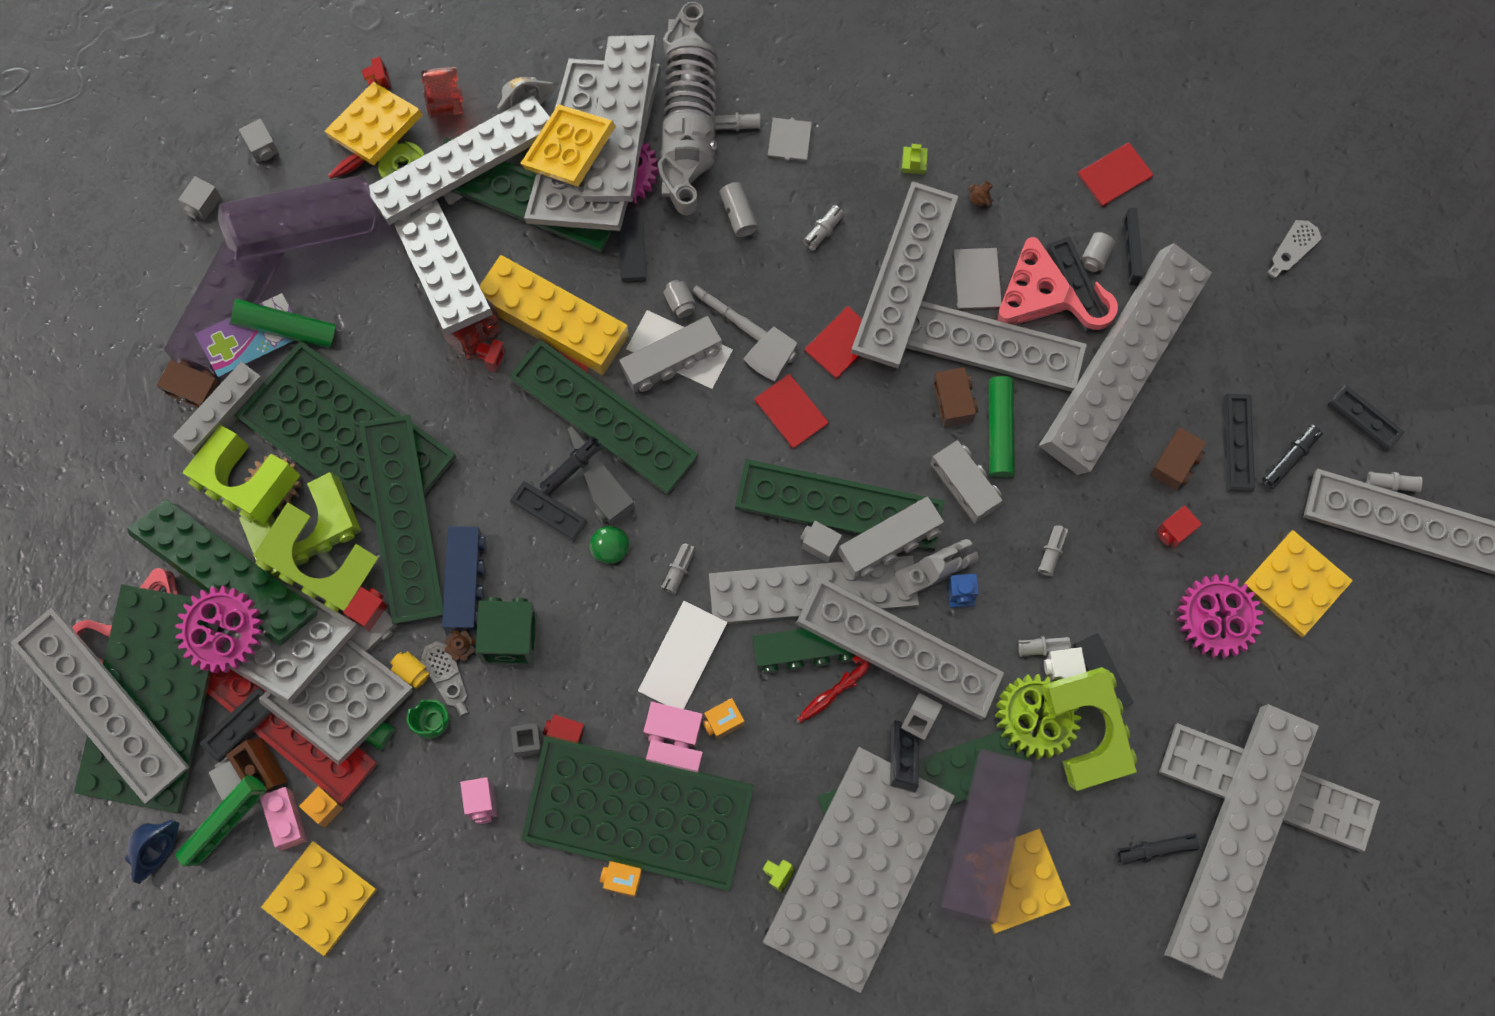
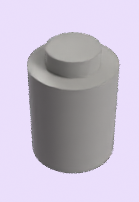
M1094 233L1081 258L1084 267L1092 272L1103 270L1116 245L1115 240L1105 233Z

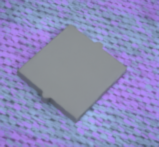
M773 118L768 157L785 159L786 162L789 160L807 162L812 122L798 121L794 118H790V120Z

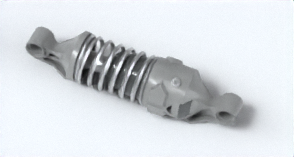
M688 2L680 10L676 19H669V28L663 38V51L667 64L665 68L667 76L664 80L666 84L664 89L666 97L663 101L666 107L663 111L665 117L662 124V145L659 152L661 159L658 161V173L662 183V197H670L675 208L682 215H691L696 211L697 192L691 183L700 174L713 167L715 150L717 149L715 142L716 118L714 113L716 110L715 91L717 87L715 82L717 79L718 54L715 48L704 42L696 34L701 31L704 25L703 8L697 2ZM681 74V78L674 77ZM670 78H671L672 80H674V81H676V82H672V83L670 84V83H669V80H670ZM708 80L710 83L706 86L701 82ZM683 198L691 199V201L689 202H683L681 200Z

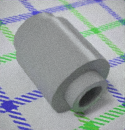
M673 280L666 285L663 293L672 312L677 314L678 318L691 315L696 310L694 306L695 300L686 282Z

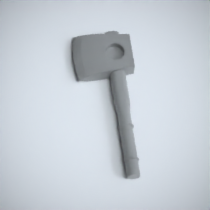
M698 285L692 290V294L701 299V301H704L721 313L723 317H727L740 329L758 341L744 357V361L761 375L776 381L787 363H791L796 357L797 353L795 350L798 343L774 326L768 332L764 331Z
M328 552L315 554L330 571L331 575L341 568ZM384 611L370 632L357 625L358 630L350 640L368 653L381 641L390 638L393 635L392 630L397 625L392 624L391 617Z

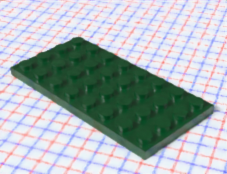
M300 341L237 412L235 417L315 478H319L329 472L339 477L350 504L375 522L359 422L403 415ZM412 423L425 495L454 461L456 455Z
M121 584L103 665L191 768L211 676L210 668L207 671L201 670L200 665H191L193 658L186 659L183 657L187 650H181L178 646L184 641L175 638L176 635L182 633V629L176 628L175 625L182 624L184 621L178 614H186L188 611L183 605L192 606L193 602L191 597ZM212 607L209 610L208 616L210 619L215 617L216 607ZM202 620L199 621L200 626L217 632L221 631L219 626ZM206 632L200 634L198 639L200 644L205 642L207 638ZM87 735L74 793L181 813L190 768L149 804H144Z
M546 735L521 841L607 862L611 861L628 865L644 871L730 891L754 784Z

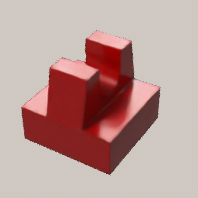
M381 57L371 59L372 66L362 70L364 80H367L368 86L374 82L386 90L391 89L388 70Z
M494 339L491 345L479 343L476 353L479 354V359L484 360L487 370L497 373L506 350L503 342Z

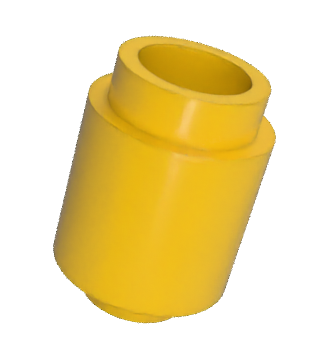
M409 651L404 654L399 652L390 663L392 665L391 671L416 690L430 676V673L426 671L427 667Z

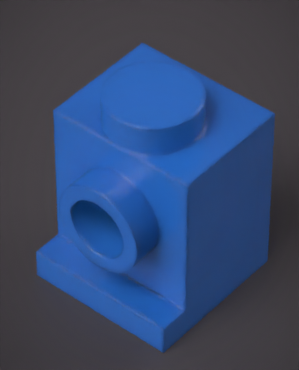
M977 575L950 576L947 582L950 608L976 606L975 600L979 594Z

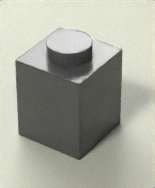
M537 723L511 727L513 753L517 758L541 755L542 739L540 727Z

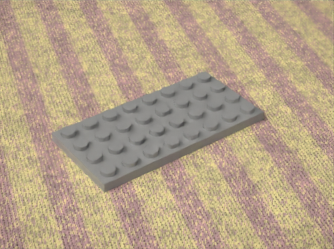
M569 59L555 109L559 104L596 115L604 61ZM653 63L641 148L661 74L660 64ZM537 173L524 219L527 224L620 231L628 202H585L583 199L585 177L579 186H575Z
M858 747L763 943L861 993L955 796L919 778V787L915 793L890 786V762Z

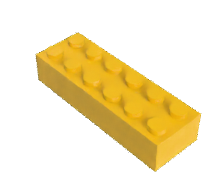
M502 255L499 256L479 286L493 315L536 339H541L546 344L602 376L629 337L627 324Z

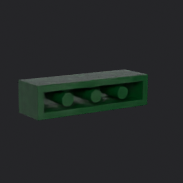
M804 628L752 636L757 672L763 671V674H773L778 672L779 668L788 667L789 670H799L804 668V665L812 663L816 667L826 666L830 664V661L839 659L841 663L852 662V658L856 656Z

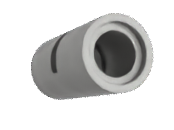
M734 182L724 186L719 193L735 235L737 237H744L754 233L758 229V225L742 184Z

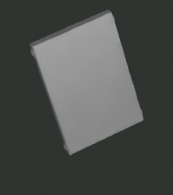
M997 248L953 250L958 310L1000 308L1002 301Z

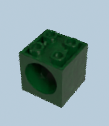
M488 597L486 601H479L476 654L482 664L534 665L537 613L532 602H528V599L513 598L512 601H502L501 598Z

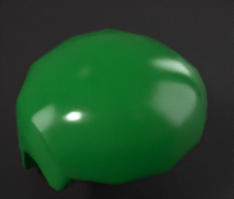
M603 526L596 530L590 538L589 551L594 560L610 565L623 560L629 551L630 542L622 529L615 526Z
M421 700L416 707L409 708L406 722L410 730L420 738L433 739L440 736L448 728L450 714L446 706L437 700Z

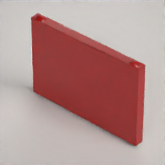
M1130 143L1124 144L1122 147L1078 172V176L1101 207L1106 206L1111 201L1151 179L1154 175Z
M847 306L806 346L804 351L837 379L859 357L852 354L851 349L862 318Z
M790 374L754 398L755 403L758 404L793 449L829 424L828 420L821 414Z

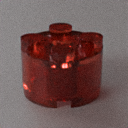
M456 66L421 70L422 84H425L424 99L430 119L463 113L461 103L463 102L461 88L457 86L458 74Z

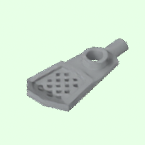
M1296 220L1272 258L1274 265L1268 271V274L1272 278H1276L1282 270L1288 271L1322 239L1319 229L1309 221ZM1281 256H1287L1289 261H1283Z
M436 641L425 646L420 662L427 667L426 671L430 673V678L447 705L454 706L459 717L469 712L464 703L467 694L458 665L451 655L445 652V647L448 645ZM451 687L458 689L455 695L448 694Z

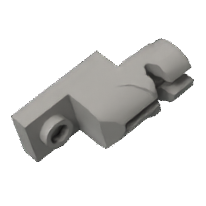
M967 539L962 540L894 574L906 597L942 582L952 574L976 563L979 558L977 551L966 556L963 560L961 557L952 560V557L962 553L964 548L971 546L973 543Z

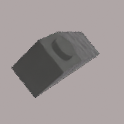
M572 426L568 428L574 450L579 449L585 442ZM594 455L588 460L589 464L581 468L596 508L594 511L595 515L602 523L607 522L610 526H613L635 509L634 501L597 456Z

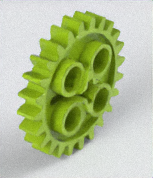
M1039 674L1033 678V681L1029 675H1026L1023 681L1017 678L1014 681V685L1010 683L1006 687V691H1003L1000 695L1002 700L996 704L1001 710L995 714V717L1002 719L997 724V727L1005 728L1001 737L1009 736L1011 739L1008 742V746L1016 743L1018 745L1016 752L1019 753L1022 749H1025L1027 758L1033 752H1035L1037 760L1042 758L1044 754L1047 759H1050L1054 753L1059 756L1063 749L1067 750L1071 746L1070 742L1077 738L1074 733H1077L1081 728L1074 724L1081 719L1080 716L1074 715L1079 707L1059 714L1048 711L1042 685L1050 683L1049 676L1044 681H1041ZM1024 696L1029 697L1032 700L1033 705L1028 704L1025 701ZM1042 696H1043V697H1044V703H1043V705L1041 706V704H1042L1041 701H1042ZM1018 721H1024L1027 729L1022 728ZM1034 728H1035V738L1032 737V732H1033V729H1034ZM1044 728L1051 732L1052 737H1048L1044 733Z

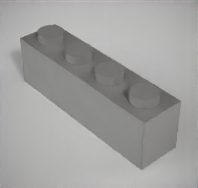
M706 316L620 359V368L633 392H644L652 388L654 383L660 380L666 381L671 379L677 371L683 368L685 370L691 369L697 365L699 360L704 358L710 359L716 356L722 350V340L709 317Z
M241 361L172 437L181 447L195 457L219 425L229 429L237 420L235 415L264 383L263 379Z
M927 496L839 546L838 554L853 578L858 576L864 578L875 571L874 567L881 563L887 565L897 558L896 555L904 550L908 553L919 546L918 542L925 538L931 540L941 533L940 530L944 521Z

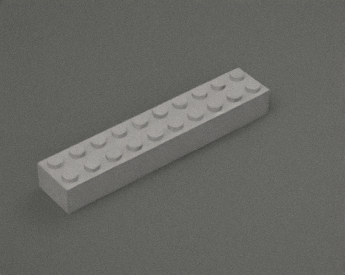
M1175 243L1159 251L1039 444V447L1077 475L1090 472L1212 274L1211 271Z
M1269 704L1260 707L1168 943L1165 956L1214 978H1223L1315 738L1318 725Z

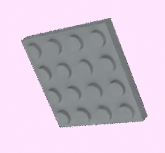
M275 576L278 581L317 608L318 615L280 647L263 634L256 635V639L261 642V645L252 646L256 654L247 653L248 663L239 660V669H235L231 665H229V669L290 705L353 636L358 627L355 622L331 610ZM239 616L233 620V627H237L240 624L241 618ZM228 629L222 632L237 639L241 637L239 633ZM230 640L223 644L224 653L231 648Z
M349 639L290 705L267 691L259 700L264 707L336 764L340 765L413 692L412 686Z

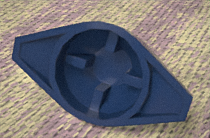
M169 820L161 824L146 823L139 826L131 834L127 844L125 861L131 865V879L134 883L140 884L166 860L173 848L180 825L179 822Z

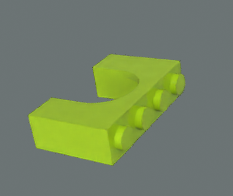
M219 425L182 473L190 479L188 484L198 492L204 489L206 490L204 494L213 501L218 502L221 499L223 506L232 512H235L236 509L239 510V515L248 522L252 523L253 520H256L264 525L301 475L287 462L270 454L249 481L236 487H228L229 474L249 445L236 433Z
M331 472L307 483L318 509V522L314 531L307 538L295 542L293 558L296 566L308 562L309 557L317 553L323 554L330 551L332 546L339 542L344 543L354 539L355 534L361 532L341 480ZM273 513L264 525L256 520L250 523L243 517H239L253 554L275 522ZM271 568L270 571L265 570L273 577L281 574L274 568Z
M287 502L253 556L258 559L255 564L267 571L274 568L281 573L279 578L290 585L295 581L304 586L301 590L303 593L313 599L317 595L326 600L324 605L335 612H338L339 609L344 611L373 568L378 557L355 544L345 562L335 574L319 579L306 576L298 569L294 562L293 548L311 516Z
M1102 667L1042 685L1048 711L1059 714L1082 706H1095L1102 713L1105 720V736L1095 750L1062 761L1068 784L1076 791L1137 772L1135 768L1137 757L1134 750L1130 749L1128 742L1130 731L1127 724L1123 723L1121 713L1124 712L1121 700L1116 697L1114 690L1117 687L1116 679L1112 672L1110 673L1109 670Z

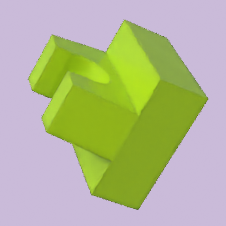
M912 144L911 147H904L901 173L925 175L928 149L921 148V144Z
M768 860L762 869L765 871V874L772 878L769 882L770 885L780 893H783L796 871L793 865L785 860H782L779 866Z

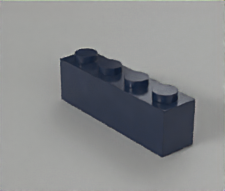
M448 526L442 627L446 633H453L455 630H458L460 633L463 630H466L468 633H477L479 600H483V585H479L480 575H484L485 562L481 560V550L486 548V536L482 535L479 527Z

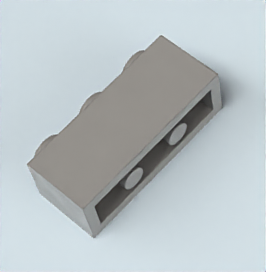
M957 440L935 454L930 464L975 524L1000 507L1002 494L995 485H991L986 479L987 474L980 465H976L971 459L972 454L967 446L961 445Z

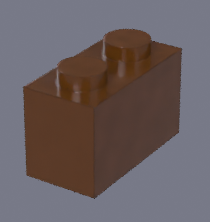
M170 360L156 386L163 394L199 408L220 384L216 380L217 376L207 370L200 372L195 370V367L188 362L181 360L178 363Z
M965 367L935 372L933 385L943 427L973 422L976 413H978V404L976 398L971 396L970 390L973 389L972 379L970 375H966Z
M1179 427L1150 473V476L1174 490H1177L1181 484L1186 486L1193 475V472L1189 471L1193 463L1198 466L1205 455L1202 449L1206 442Z
M262 738L246 740L226 755L240 779L242 780L246 775L255 777L267 789L265 794L278 790L289 782Z

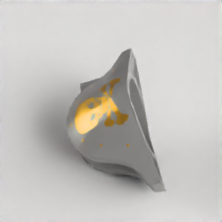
M520 77L510 80L502 88V99L497 106L498 113L506 111L531 96H534L541 105L555 91L554 84L552 82L539 81L535 77Z

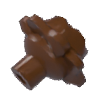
M985 181L982 186L972 184L968 188L971 193L969 198L979 207L985 204L991 205L993 199L989 191L993 188V185L988 181Z
M455 630L450 637L445 639V643L448 645L445 647V652L450 654L454 661H457L459 658L462 661H466L468 656L475 652L473 645L476 641L469 636L466 630H463L461 633Z

